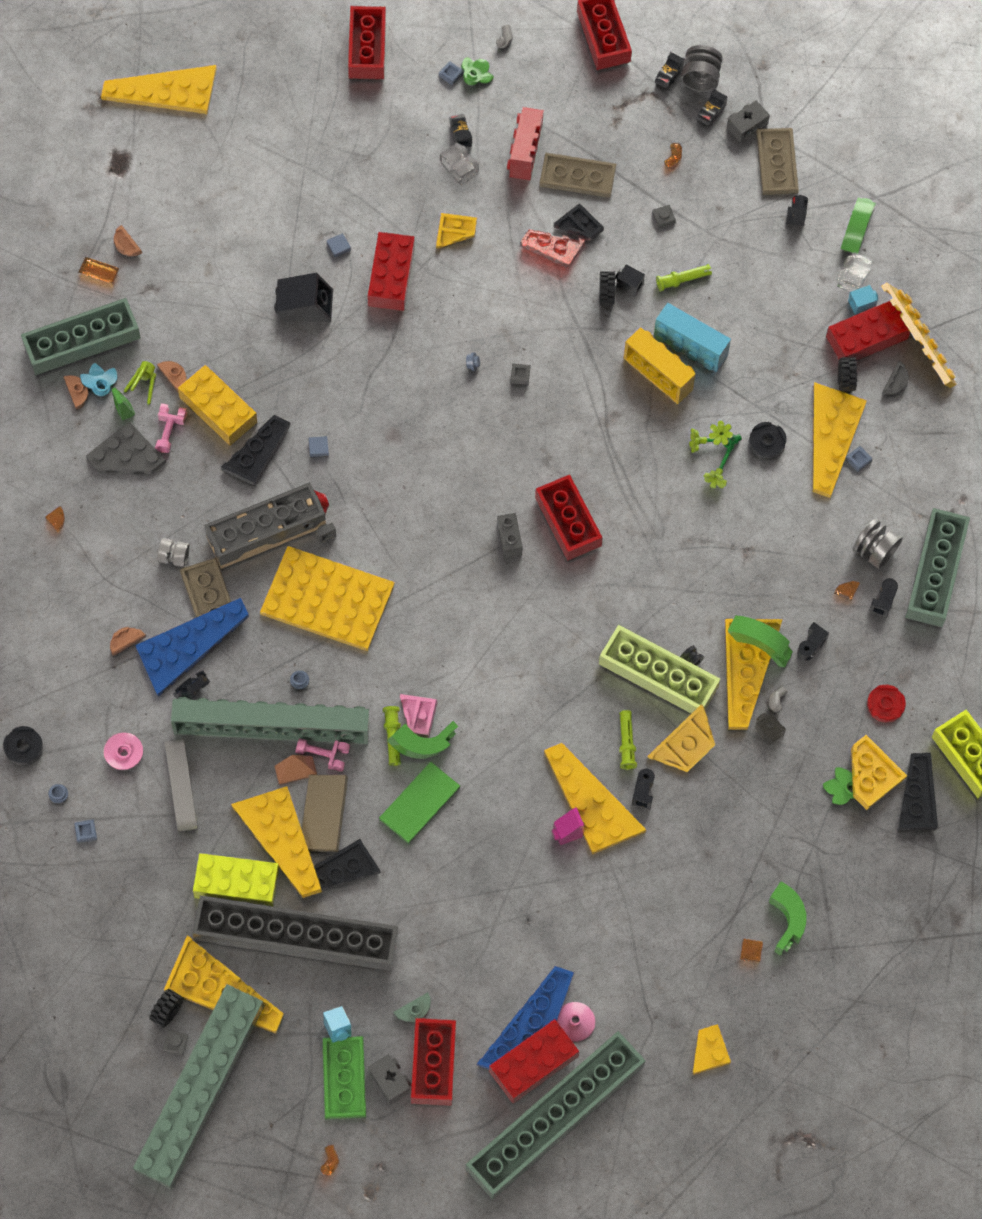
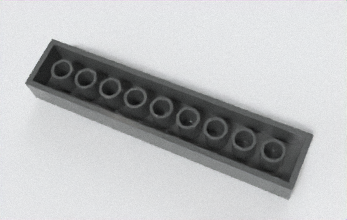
M200 896L192 934L194 941L392 971L398 926Z

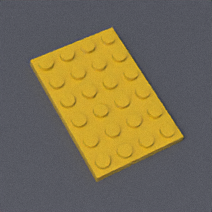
M287 546L260 610V615L368 651L395 582Z

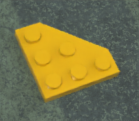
M867 735L852 746L853 797L868 810L904 781L907 775Z

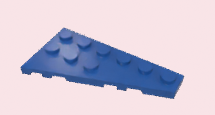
M241 598L135 645L158 697L164 693L163 691L169 685H173L178 677L190 670L208 654L212 647L216 644L218 645L230 631H234L249 617Z
M554 966L538 989L527 1000L526 1004L518 1011L497 1040L489 1047L485 1055L477 1062V1066L489 1070V1066L554 1019L557 1021L574 972Z

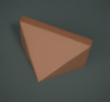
M291 755L275 765L279 785L309 778V775H317L312 756Z

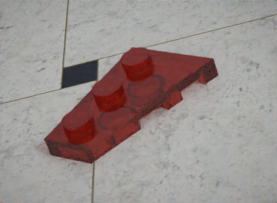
M528 229L520 241L521 247L568 269L585 244V239L573 240L569 239V236L562 235V237L552 236L548 232Z

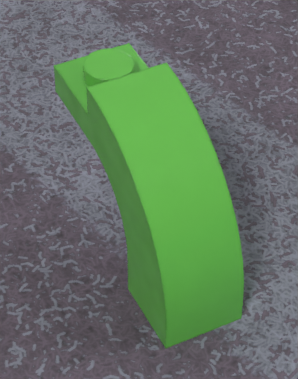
M858 197L840 249L855 254L859 253L867 226L875 209V202L868 198Z
M736 615L728 629V632L736 642L748 643L762 649L779 667H785L793 653L788 646L790 641L784 635L758 620Z
M452 721L437 736L423 738L416 735L404 724L387 741L393 748L405 756L416 759L431 758L440 754L451 745L448 741L456 734L454 730L458 725Z
M782 881L772 893L768 902L783 912L788 923V929L776 945L774 951L780 956L784 950L788 952L794 942L799 944L806 926V910L801 898L791 887Z

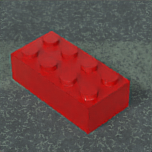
M577 0V14L596 69L600 70L631 62L632 49L615 1Z
M350 6L349 79H384L386 7Z
M378 232L368 290L369 307L405 310L415 249V236Z
M888 301L828 326L826 338L838 359L855 357L856 361L907 340L910 330L900 317L902 312L898 311L891 301Z
M570 474L536 488L535 499L567 561L602 547L603 537Z
M415 1019L411 1104L452 1106L456 1020Z
M554 1019L489 1066V1073L512 1104H514L579 1057V1050L556 1019Z

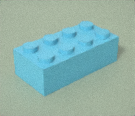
M670 303L665 305L656 318L654 337L659 342H665L675 351L682 352L689 359L703 364L708 370L718 371L728 356L731 338Z

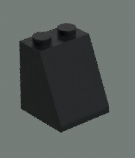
M317 272L277 279L274 310L283 320L331 322L333 288Z

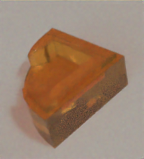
M57 507L45 516L49 524L58 533L65 522L62 507Z
M850 581L840 584L834 593L852 601L860 583Z

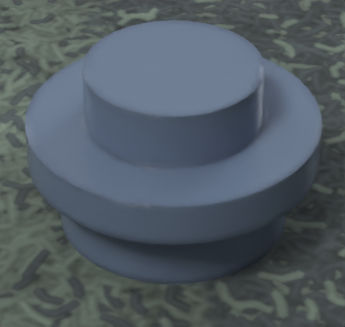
M475 352L468 354L466 357L467 369L476 371L477 367H480V357Z
M295 671L290 677V683L295 689H304L309 684V676L304 671Z
M56 784L49 789L48 795L53 803L59 804L68 798V790L64 785Z

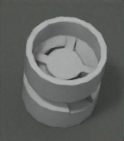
M162 538L158 550V562L165 564L173 562L174 566L185 567L189 556L190 544L181 541L175 543L174 540Z

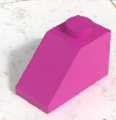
M577 807L554 821L551 832L554 840L559 841L560 846L583 837L584 824Z

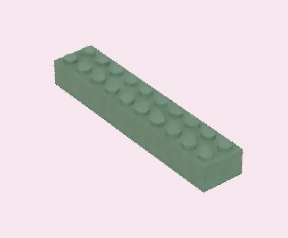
M179 697L178 699H173L171 714L174 735L298 741L299 738H302L309 742L335 743V740L348 744H368L369 709H365L362 706L346 708L342 705L326 707L323 704L307 706L303 703L287 705L284 702L268 704L264 701L248 703L245 700L229 702L225 699L209 701L206 698L190 700L186 697Z
M226 984L133 1167L136 1173L171 1190L173 1189L265 1006L262 1000Z
M617 1031L466 1163L465 1170L489 1197L494 1200L645 1066L646 1060Z

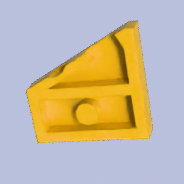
M441 213L436 248L439 249L474 238L477 217Z
M718 1024L698 1031L693 1075L731 1063Z

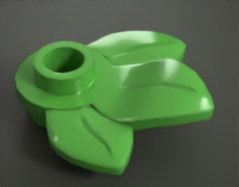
M469 57L464 58L461 67L464 71L465 83L476 85L478 82H491L494 76L488 72L489 62L485 59H477L474 62Z
M836 767V779L823 783V788L830 795H834L832 799L833 804L844 805L850 799H855L853 792H850L848 789L853 787L852 773L844 768Z

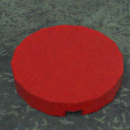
M888 684L879 685L873 689L867 700V708L871 716L884 723L894 722L899 719L904 713L906 706L903 693L895 686Z

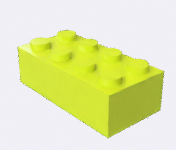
M964 710L936 728L932 739L979 799L982 797V729L969 712Z
M199 853L193 887L194 898L199 899L200 896L273 907L279 875L278 863Z

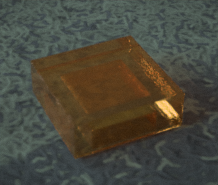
M743 938L740 959L760 963L763 942Z

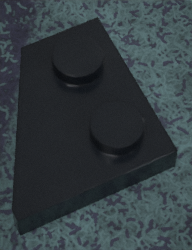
M580 203L553 224L555 229L591 241L604 231V227Z

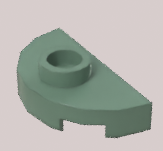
M427 992L399 1008L393 1014L399 1020L415 1023L416 1018H425L431 1004L429 993Z

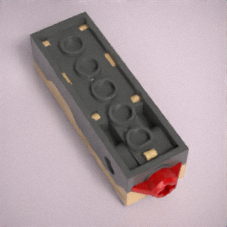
M309 482L205 524L206 537L222 569L317 530L321 525L326 524L325 515L329 508V502L326 495L315 491Z

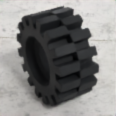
M600 271L599 304H615V272Z
M855 357L839 358L838 385L840 391L856 390L857 362Z
M168 988L161 995L160 999L157 1000L153 1007L154 1009L151 1010L149 1019L165 1028L180 1009L183 997Z

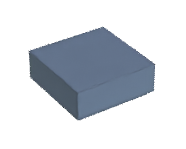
M449 61L440 70L439 77L453 85L464 74V71Z
M343 233L326 240L335 258L351 251V246Z
M327 436L309 437L310 457L329 456Z
M861 446L846 456V460L857 472L872 462L873 459Z
M94 819L74 823L78 843L97 840Z

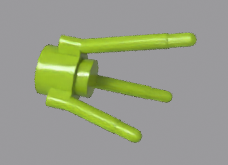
M143 361L125 387L124 392L126 393L130 387V390L134 391L140 379L144 381L150 379L147 404H150L154 380L157 375L154 373L155 366L148 361Z

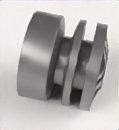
M696 45L687 49L681 75L682 83L695 91L707 92L715 89L719 82V71L723 60L722 54L717 49L706 45Z
M875 518L861 531L853 546V551L856 553L861 551L860 556L863 558L871 553L868 562L877 569H881L894 555L903 538L893 530L884 535L887 526L885 524L880 526L881 521Z

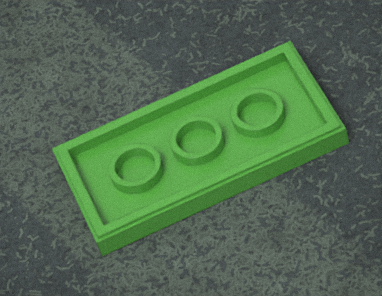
M430 762L379 817V820L409 844L460 789V785Z
M363 1036L348 1037L343 1041L332 1042L331 1038H323L325 1119L366 1118Z

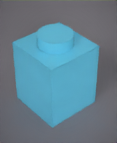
M870 285L851 291L848 302L855 315L876 307L878 301L877 292L873 291Z
M342 1006L323 1012L324 1025L332 1042L343 1041L352 1036L351 1024Z

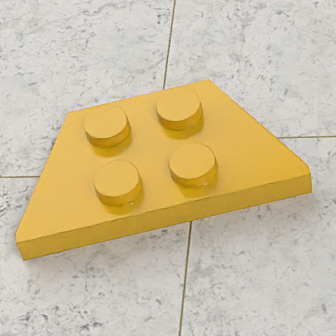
M701 704L647 757L688 772L716 745L704 706Z

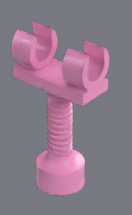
M161 404L158 419L166 422L162 439L157 440L155 449L158 452L169 453L171 443L168 441L173 424L184 425L187 416L186 408L180 407L178 415L168 414V405Z
M299 738L295 753L304 755L305 752H312L317 755L327 756L330 758L328 769L343 772L345 762L335 760L337 751L348 754L350 745L335 740L333 750H326L317 746H311L307 743V740Z

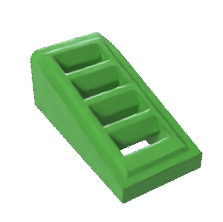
M116 387L113 388L114 404L121 419L125 420L134 416L135 411L130 401Z

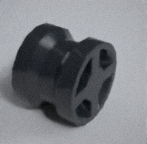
M693 645L686 649L680 658L698 666L703 661L704 656L699 654L697 648Z

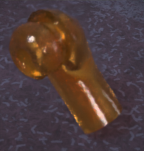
M672 143L670 145L672 155L664 160L668 168L682 158V146L679 143Z
M334 1145L324 1148L327 1160L324 1165H321L320 1170L327 1176L333 1174L339 1165Z

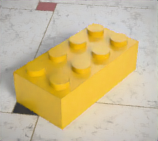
M640 327L625 341L624 359L674 402L679 404L693 391L696 376L693 368L689 365L686 366L678 355L668 351L667 347L662 342L655 340L649 331H645Z
M204 365L178 387L179 398L229 446L258 423L257 413L207 365Z

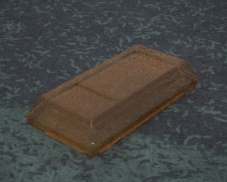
M85 257L78 273L113 284L119 268Z

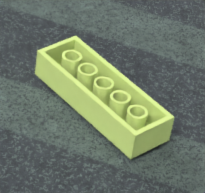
M620 625L617 626L599 658V665L691 714L701 704L706 710L720 684V678Z

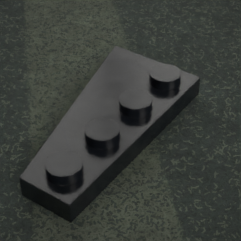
M273 415L252 438L245 442V445L239 451L232 455V458L227 463L225 462L221 466V470L255 486L290 428V422Z
M911 753L898 830L937 829L938 821L931 753Z
M361 839L314 865L322 891L381 873Z

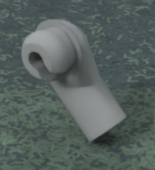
M510 25L502 26L503 36L500 39H496V44L499 48H506L513 41Z
M782 685L770 694L768 698L769 708L772 709L773 713H779L782 710L780 699L788 693L787 689Z

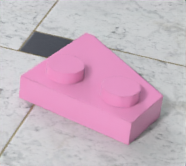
M400 694L407 726L416 735L429 738L438 703L437 700Z

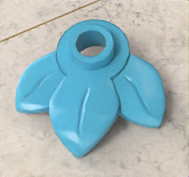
M93 363L89 374H81L80 379L82 384L92 389L94 394L105 396L110 392V386L116 383L117 372L115 368L105 372L99 365Z

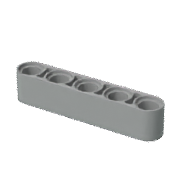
M184 738L164 741L178 832L198 829Z

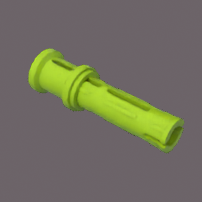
M706 264L679 273L672 271L669 275L656 276L657 287L662 292L669 287H679L680 283L712 275V270L709 271L711 266Z
M387 706L382 709V712L385 713V724L383 727L387 731V740L401 727L398 719V712L400 711L398 706ZM387 741L389 766H392V764L393 766L401 765L400 752Z
M623 710L619 712L621 727L619 753H621L622 761L620 768L631 770L637 768V762L635 761V752L637 750L633 744L632 711Z

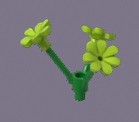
M722 420L718 421V426L715 424L710 426L713 432L709 434V438L706 436L700 437L698 430L690 429V439L692 441L689 442L691 453L699 451V445L707 444V442H713L715 445H719L722 442L727 448L719 468L716 471L711 470L710 473L706 472L703 475L704 481L707 483L711 482L710 487L714 489L716 486L721 489L726 486L727 480L723 479L722 469L734 445H737L742 440L740 434L735 435L729 432L732 428L731 425H725Z

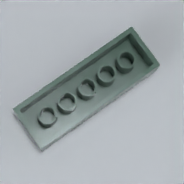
M127 298L21 334L24 348L35 375L141 339L139 327Z
M933 508L905 618L943 627L970 517Z

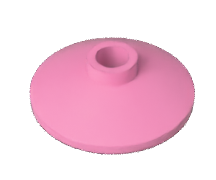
M123 732L113 735L108 739L104 747V757L107 763L118 770H128L135 767L143 756L141 741L131 733ZM121 752H128L126 756H121Z
M571 1002L562 1006L557 1022L571 1041L580 1042L587 1039L595 1028V1016L592 1010L579 1002ZM577 1017L579 1022H572V1018Z

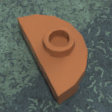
M120 225L116 229L113 239L116 249L126 256L142 254L139 246L125 228Z
M163 361L157 364L159 370L178 392V387L186 381V373L183 367L172 361Z
M63 376L75 409L82 408L89 396L88 388L82 384L81 379L77 376Z
M129 627L119 629L113 634L110 642L112 655L115 656L146 638V635L140 629Z

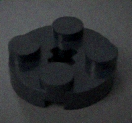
M772 422L759 423L754 426L750 433V449L759 459L775 458L785 449L786 433L782 427L773 425ZM764 437L772 439L770 444L764 442Z
M204 671L196 673L197 678H188L175 689L174 697L176 699L179 697L193 698L197 694L195 691L198 688H204L210 683L207 674Z
M19 726L14 728L9 735H6L3 741V749L11 763L29 765L39 760V756L43 751V741L33 728ZM25 742L28 747L25 750H21V748H18V745Z

